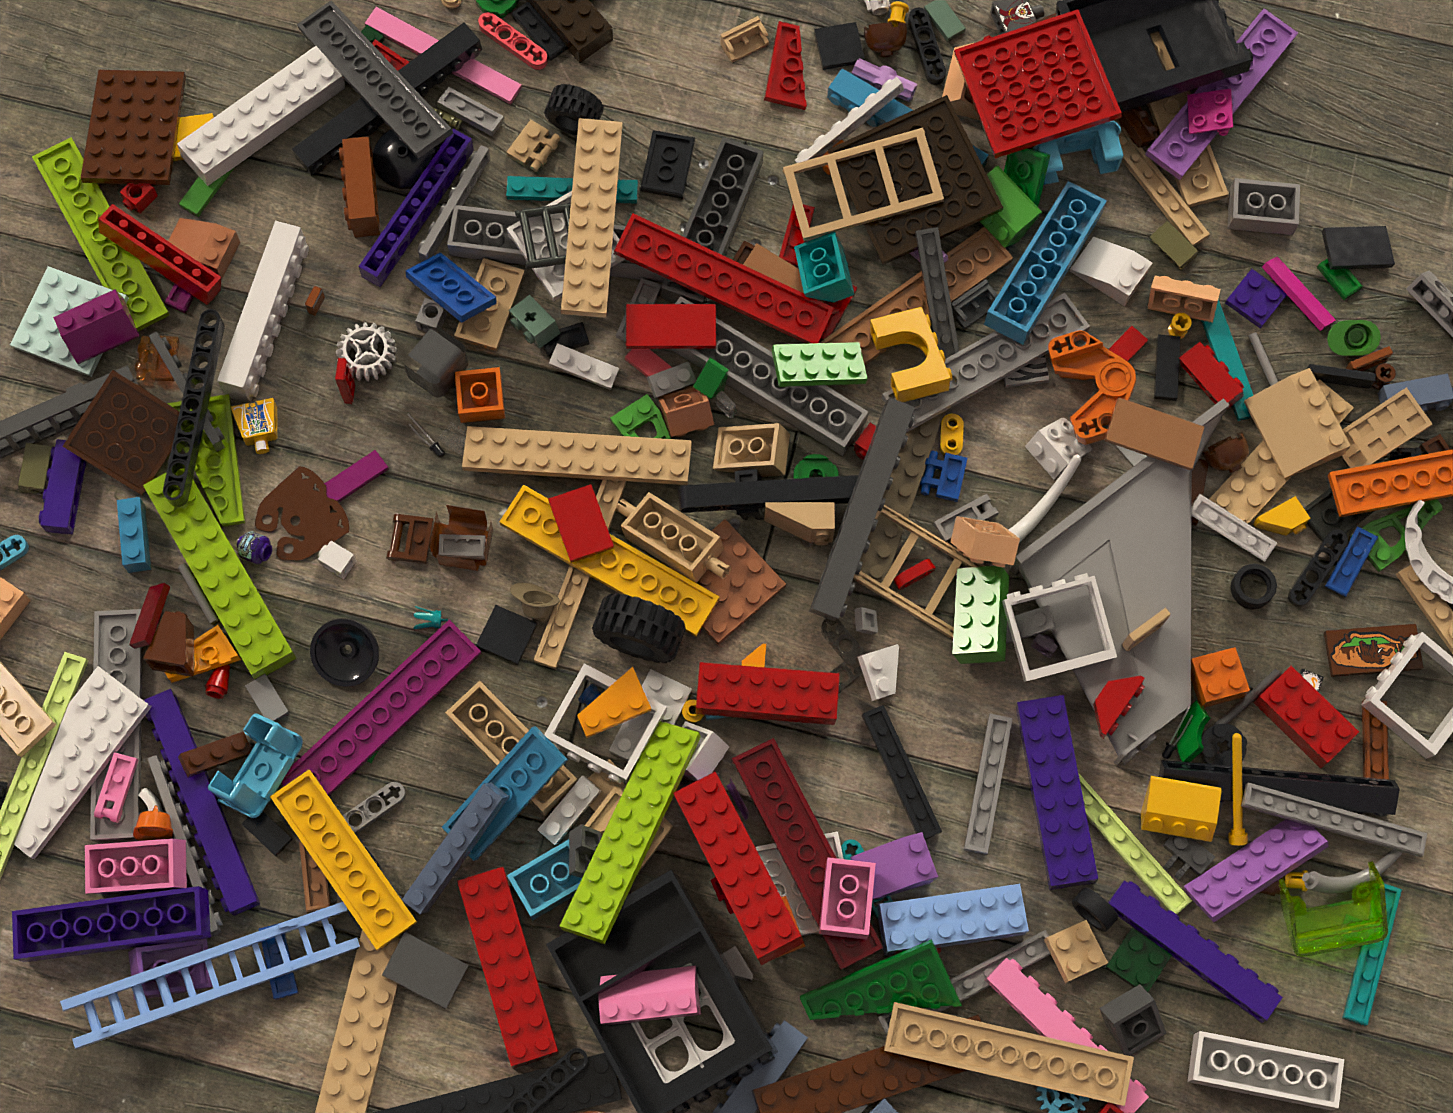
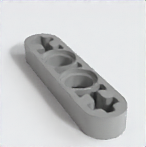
M391 782L345 813L343 817L353 832L358 834L402 803L406 797V791L402 784ZM392 788L395 790L401 789L398 792L399 797H390L388 799L390 804L386 806L385 801L380 796L384 794L385 798L391 795L390 790ZM373 801H379L382 804L381 810L377 813L369 811V805ZM355 814L362 817V823L357 827H353L349 823L350 817Z

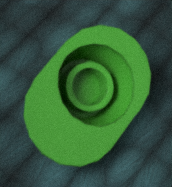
M1366 320L1340 321L1332 326L1327 337L1330 349L1337 355L1343 356L1370 354L1378 347L1381 339L1378 327L1371 321Z

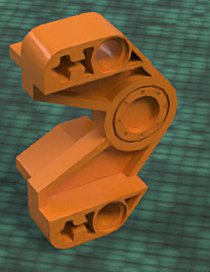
M1079 330L1055 337L1048 345L1049 357L1055 374H1059V377L1078 380L1095 379L1098 392L1070 417L1076 439L1084 445L1104 440L1108 429L1102 426L1110 424L1117 399L1122 398L1130 401L1136 384L1135 370L1129 362L1105 348L1103 342L1085 331ZM1078 340H1083L1086 342V344L1082 347H1078L1075 345V342ZM1056 348H1060L1062 352L1058 353Z

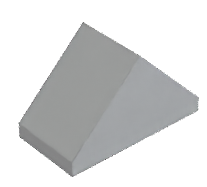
M734 946L724 952L723 955L736 978L752 983L753 974L737 947Z

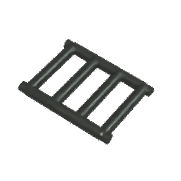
M571 203L515 211V216L517 219H520L528 260L525 264L526 269L565 264L566 255H558L550 214H564L568 233ZM542 216L550 257L536 259L529 217Z

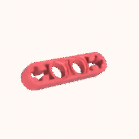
M486 12L480 15L478 23L482 33L531 68L541 70L546 67L548 58L544 49L495 14ZM486 21L489 23L490 21H492V26L490 24H487L485 26L484 22ZM507 31L511 35L508 39H501L499 34ZM519 43L527 45L524 51H518L515 47ZM534 56H535L536 58H539V57L541 56V57H542V61L536 60V62H535V61H534Z

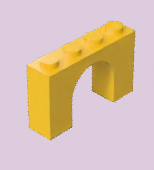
M922 307L870 320V334L877 350L898 344H911L920 348L926 355L925 361L920 365L891 373V388L896 400L900 402L949 391L950 381L953 379L950 368H946L944 364L945 356L943 350L938 349L937 335L930 329V318L928 314H924Z

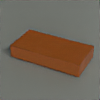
M1390 346L1351 361L1345 369L1368 370L1387 362L1393 351Z

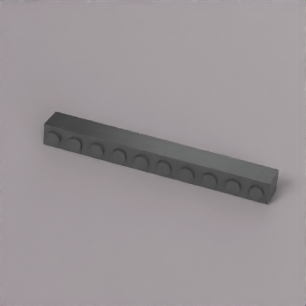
M889 398L885 402L809 612L832 621L839 619V616H844L847 609V604H844L847 595L851 596L855 583L852 580L854 575H858L863 562L860 561L862 553L866 554L869 548L870 541L867 539L869 533L874 532L878 520L875 517L877 511L881 512L886 499L882 497L885 490H889L893 478L890 475L892 470H896L901 457L898 456L900 448L904 449L907 443L908 436L905 434L907 428H911L915 421L916 415H913L915 407L893 398Z

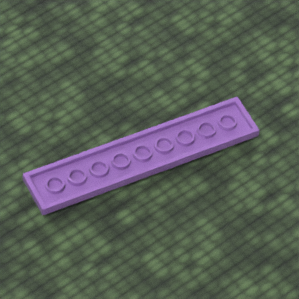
M1263 9L1236 41V43L1244 42L1246 48L1252 52L1253 61L1251 62L1250 70L1201 86L1194 94L1231 89L1232 112L1234 114L1294 40L1298 32L1266 9ZM1187 101L1146 151L1145 155L1180 180L1218 132L1216 130L1189 134Z

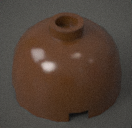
M892 22L872 24L869 25V28L864 27V37L867 46L873 52L880 53L881 57H892L893 52L899 51L906 42V24L898 23V27H894Z
M1243 432L1237 433L1236 438L1232 439L1229 436L1209 446V452L1207 450L1202 452L1205 460L1214 470H1228L1229 473H1233L1242 468L1241 463L1248 457L1249 446Z

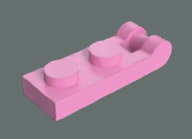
M114 752L94 811V817L100 819L103 817L110 818V821L116 823L120 821L122 809L139 761L137 758ZM108 801L114 803L112 809L106 808Z

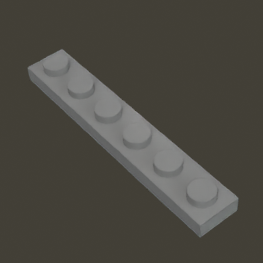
M481 145L478 151L472 153L470 164L467 169L464 168L461 172L457 187L454 186L451 189L450 199L447 204L441 206L437 221L432 222L426 240H422L418 246L420 261L423 262L434 256L451 227L454 205L463 206L490 160L489 148Z
M989 714L964 844V850L984 855L988 854L1013 718Z

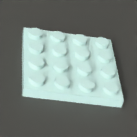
M48 266L10 346L92 377L102 354L77 364L63 341L53 317L112 290ZM119 293V294L124 298L125 302L127 303V301H128V299H129L128 296L125 295V294Z

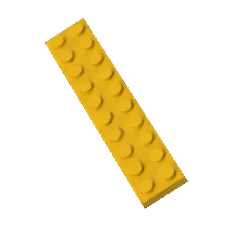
M525 485L522 486L499 521L501 526L622 595L639 597L656 605H661L667 610H671L684 621L685 631L697 637L720 599V596L611 534L610 537L614 545L613 549L570 563L548 498Z

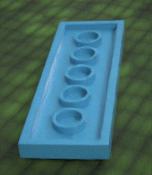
M536 726L532 727L442 828L447 833L450 832L484 783L491 782L509 795L508 800L468 855L473 861L477 860L568 759Z

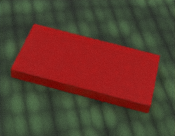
M626 304V349H716V304Z

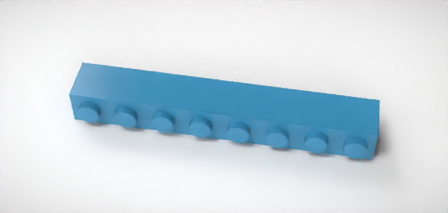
M842 68L828 87L827 98L834 105H840L850 112L853 108H859L864 104L865 99L872 93L876 94L880 90ZM893 99L866 122L872 127H878L913 110ZM973 146L984 168L987 163L988 154Z

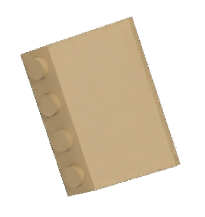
M1310 368L1293 374L1244 400L1283 479L1343 456L1351 447Z

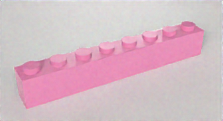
M1005 958L985 979L1041 1036L1108 1051L1102 1045H1095L1091 1041L1093 1036L1085 1028L1079 1029L1073 1023L1075 1021L1074 1017L1066 1010L1062 1012L1056 1006L1058 1002L1049 993L1044 995L1038 989L1040 984L1031 976L1027 978L1021 972L1023 968L1014 959L1009 960ZM1130 1079L1125 1106L1114 1105L1124 1113H1135L1148 1099L1149 1096L1145 1093L1147 1089L1138 1080L1133 1082Z

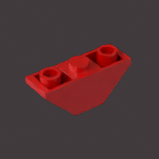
M1143 676L1108 681L1097 696L1093 706L1101 738L1104 739L1107 734L1112 736L1119 726L1116 723L1119 716L1125 717L1132 707L1129 704L1133 696L1136 698L1140 696L1145 688L1142 685L1145 679Z

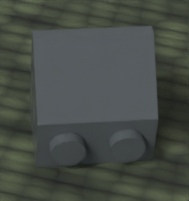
M1140 984L1099 1008L1106 1027L1123 1055L1130 1056L1167 1034L1155 1000Z

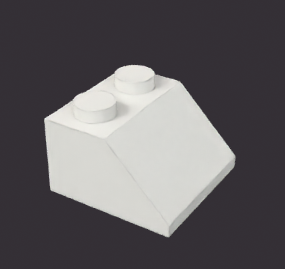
M685 721L682 726L683 728L697 731L701 735L684 773L685 777L696 782L714 771L729 746L713 731Z

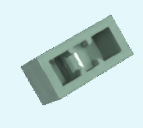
M530 295L509 309L512 317L510 320L512 326L517 331L521 330L525 339L530 344L534 343L539 349L560 334L556 321Z

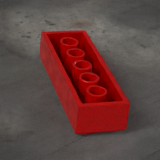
M700 662L695 714L835 725L840 673Z

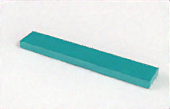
M1218 299L1213 322L1203 320L1201 322L1210 347L1215 353L1214 358L1218 362H1224L1230 370L1228 372L1233 379L1235 377L1238 378L1244 386V397L1232 405L1237 421L1252 418L1244 400L1253 396V392Z
M1378 882L1376 885L1367 920L1368 927L1360 947L1342 1019L1363 1026L1368 1025L1402 892L1400 888Z

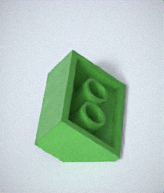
M996 166L987 176L1003 206V211L980 222L1006 248L1020 241L1042 211L999 166Z

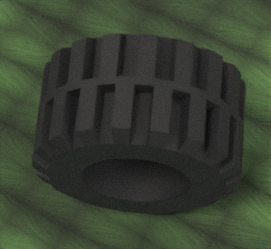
M561 84L553 88L544 114L546 119L558 129L572 135H577L579 118L600 120L604 105L597 96L586 89L574 85Z

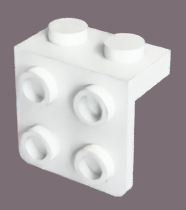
M1060 418L1040 429L1025 446L1053 479L1058 478L1074 455L1077 454L1083 457L1092 450L1089 444L1084 445L1078 442L1072 424L1066 418Z

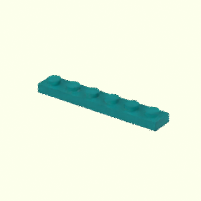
M507 176L506 197L507 200L555 201L572 191L573 178ZM618 179L616 203L637 204L638 180Z

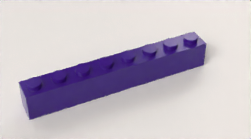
M1124 880L1108 901L1117 912L1119 918L1166 950L1174 959L1259 1022L1263 1023L1268 1020L1283 998L1278 994L1279 990L1269 983L1264 984L1258 979V974L1247 968L1245 970L1238 964L1239 961L1230 954L1225 955L1218 950L1219 946L1210 939L1206 941L1199 936L1200 932L1191 925H1184L1179 921L1180 917L1176 913L1161 908L1160 902L1152 896H1145L1140 892V887L1135 883Z

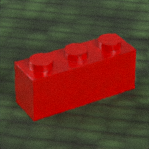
M1199 342L1179 358L1180 366L1214 404H1217L1224 398L1229 404L1227 408L1229 409L1244 397V386L1238 378L1235 377L1233 379L1228 373L1230 370L1224 362H1218L1214 358L1215 353L1208 345L1204 346Z

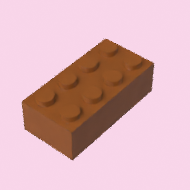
M369 137L342 139L343 148H339V155L343 168H341L342 181H344L342 192L343 199L346 202L344 215L348 230L353 231L355 238L380 235L376 174Z

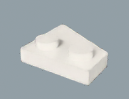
M898 644L858 657L872 701L895 694Z

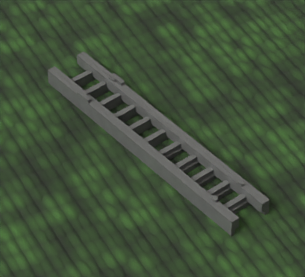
M128 365L116 370L119 374L139 385ZM109 374L84 385L82 382L67 388L66 393L1 420L0 459L24 449L26 443H38L76 426Z

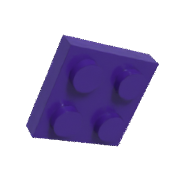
M1251 269L1228 297L1225 304L1261 329L1287 295L1279 287Z

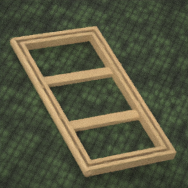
M923 128L783 167V173L786 176L804 241L834 231H841L944 202ZM917 140L932 194L899 203L883 149ZM875 152L890 205L851 216L836 162ZM828 165L843 219L809 228L794 174Z
M884 505L881 512L877 511L875 519L881 514L911 533L882 583L862 571L858 575L855 574L853 579L953 640L954 627L932 614L961 564L969 568L983 567L985 565L970 561L969 557L964 556L963 552L958 551L954 546ZM918 537L954 558L925 610L889 588Z

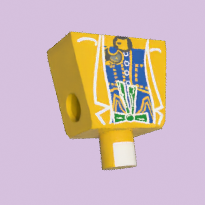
M274 398L232 406V413L247 446L255 445L257 454L269 452L268 441L278 438L277 405Z

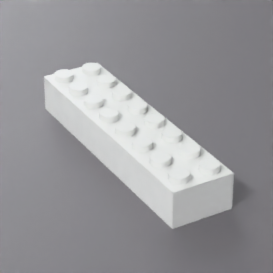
M315 46L177 143L180 155L203 182L209 186L345 89L344 78L319 48Z
M279 221L274 223L217 380L224 395L229 394L232 399L250 403L253 397H256L258 394V382L260 377L265 375V363L267 357H271L274 348L273 340L280 333L281 318L286 316L288 310L287 301L294 294V282L301 274L302 259L308 255L309 246L306 243L301 227Z

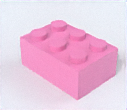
M827 858L819 934L867 940L870 929L876 863Z

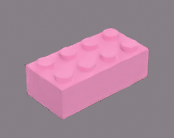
M161 839L85 845V894L187 888L186 840Z

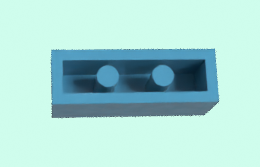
M140 497L117 500L122 565L128 573L151 570L146 506Z

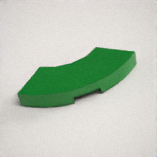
M1197 700L1190 706L1178 730L1177 739L1189 721L1190 716L1193 715L1185 732L1177 742L1178 753L1182 762H1191L1204 750L1201 743L1202 732L1211 718Z

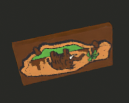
M1416 624L1325 631L1324 637L1331 677L1381 673L1384 669L1388 670L1392 665L1390 663L1392 657L1397 652L1401 653L1404 649V641L1408 640L1411 635L1415 636L1418 634ZM1418 648L1402 671L1422 670L1424 668L1420 648Z

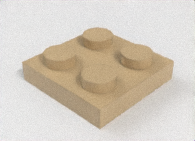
M1087 920L1044 939L1065 983L1108 964Z

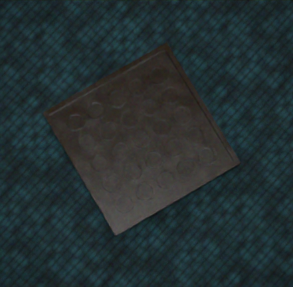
M947 95L828 149V153L831 154L919 128L925 130L926 140L944 202L863 224L882 265L918 250L915 231L938 227L939 236L942 239L1003 211V206ZM917 140L883 149L899 203L932 194ZM875 152L836 162L840 178L858 214L890 205Z

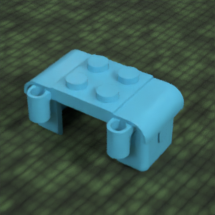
M1113 120L1033 146L1035 150L1050 154L1044 185L1059 182L1056 171L1063 170L1060 154L1090 149L1093 161L1098 165L1100 174L1117 171L1124 156L1119 140L1120 125Z
M257 713L251 716L243 729L244 733L257 743L234 780L232 781L220 771H217L208 785V790L220 798L217 801L251 818H256L262 813L267 803L271 800L270 796L276 792L292 766L303 743L302 737L299 734Z

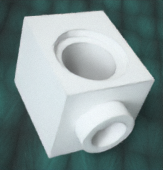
M330 541L328 545H324L318 554L320 565L342 579L347 576L356 563L354 554L333 541Z

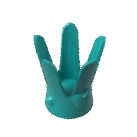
M415 606L417 609L430 613L416 612L414 617L431 622L417 624L413 629L441 628V621H448V619L441 618L442 611H430Z

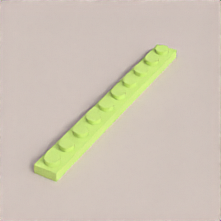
M64 652L42 706L44 711L57 725L21 758L1 807L0 880L68 704L75 696L87 666L88 660L86 658Z

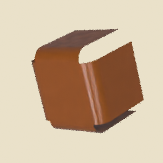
M446 505L449 513V524L441 523L436 511L429 545L432 555L437 558L439 565L478 571L479 565H487L493 535L492 522H490L489 531H486L487 519L485 511ZM439 535L485 536V560L459 559L439 555Z

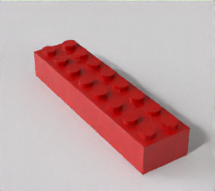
M716 771L674 792L673 794L761 966L804 944L789 911Z
M504 867L458 880V886L511 1067L515 1069L558 1055L559 1051Z

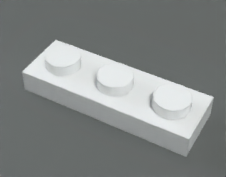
M558 343L549 362V366L611 390L619 371L618 367Z
M582 775L538 828V831L554 845H557L596 799L601 790Z

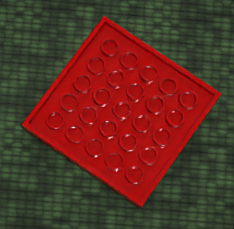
M1078 9L954 50L958 65L995 159L1122 118V112Z

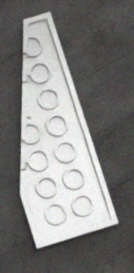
M97 666L68 704L14 845L32 859H35L111 761L114 752L117 753L152 707L99 666Z

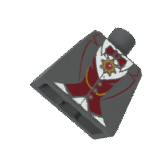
M997 0L992 2L990 14L1001 35L1036 22V19L1044 17V9L1041 4L1031 7L1028 0Z

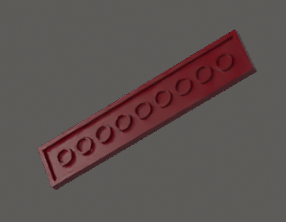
M772 738L733 757L732 762L819 929L827 858H836L775 739ZM871 923L867 940L822 934L840 971L883 949Z

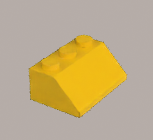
M1151 776L1141 809V830L1212 842L1218 820L1221 788Z

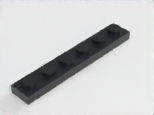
M884 705L863 713L862 718L915 833L922 832L925 840L942 833Z

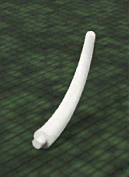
M1076 454L1073 456L1067 467L1043 498L1019 522L1008 529L1020 538L1019 543L1038 525L1059 498L1081 462L1080 455Z

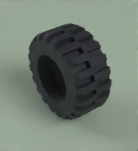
M614 593L608 594L602 599L592 630L600 642L621 653L655 663H667L675 659L686 627L680 616L675 615L674 612L665 609L661 605H656L639 597Z

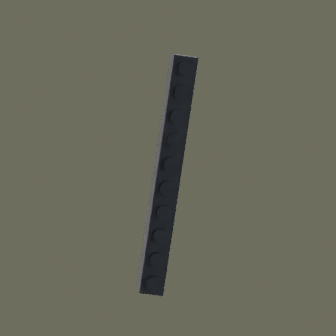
M464 22L398 70V72L421 96H424L429 92L430 88L442 83L449 74L460 70L464 63L476 58L482 51L480 39ZM360 98L292 148L296 159L313 176L315 173L322 172L330 162L340 158L339 148H343L342 139L371 135L384 121L363 98Z
M1161 760L1159 777L1221 788L1220 802L1224 800L1233 801L1232 766ZM1242 767V800L1245 784L1252 783L1358 814L1367 812L1383 817L1388 814H1396L1400 788L1395 780Z

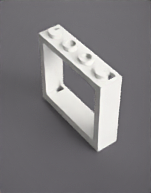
M1085 573L1074 576L1075 581L1069 583L1062 579L1052 582V587L1043 589V586L1040 585L1029 588L1030 593L1021 595L1020 591L1006 595L1007 599L1003 600L1002 603L1024 682L1117 657L1095 576L1088 577V574ZM1087 585L1104 651L1029 670L1012 605Z
M1421 632L1415 636L1411 635L1408 640L1404 641V649L1401 653L1397 652L1390 660L1392 665L1388 670L1384 669L1377 677L1379 682L1375 687L1372 686L1367 690L1366 699L1361 705L1427 759L1435 756L1452 734L1453 707L1429 740H1427L1380 701L1418 648H1421L1453 675V657Z
M583 664L544 735L558 750L560 749L568 753L567 757L578 763L581 760L588 764L587 767L596 773L602 771L608 774V778L611 781L627 784L642 752L658 724L665 716L667 706L646 696L652 709L649 713L654 716L625 769L622 770L555 735L585 679L605 690L617 681Z

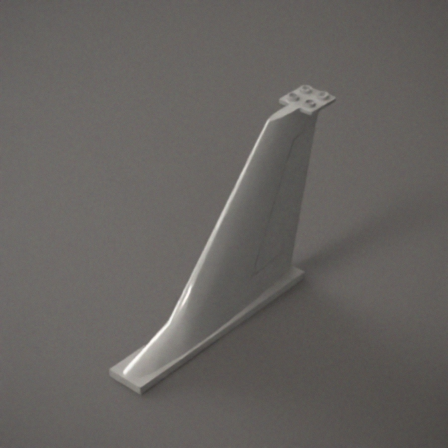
M1224 398L1192 422L1204 426L1193 468L1229 407ZM1149 456L1016 555L1014 565H1011L1009 569L1014 576L1021 572L1029 588L1040 585L1043 586V589L1052 587V582L1062 579L1069 583L1075 581L1074 576L1085 573L1088 574V577L1095 576L1117 657L1072 670L1093 709L1095 699L1108 681L1140 675L1145 678L1142 683L1145 688L1138 698L1133 696L1129 702L1132 707L1126 716H1119L1116 721L1119 726L1112 736L1107 734L1118 755L1114 761L1116 766L1121 762L1125 765L1132 760L1139 752L1138 748L1142 751L1146 749L1157 738L1155 734L1191 706L1192 470H1187ZM1087 585L1035 599L1039 608L1047 605L1050 606L1056 625L1052 632L1067 660L1104 651ZM1166 607L1170 612V617L1165 624L1130 651H1126L1122 647V643L1127 636Z

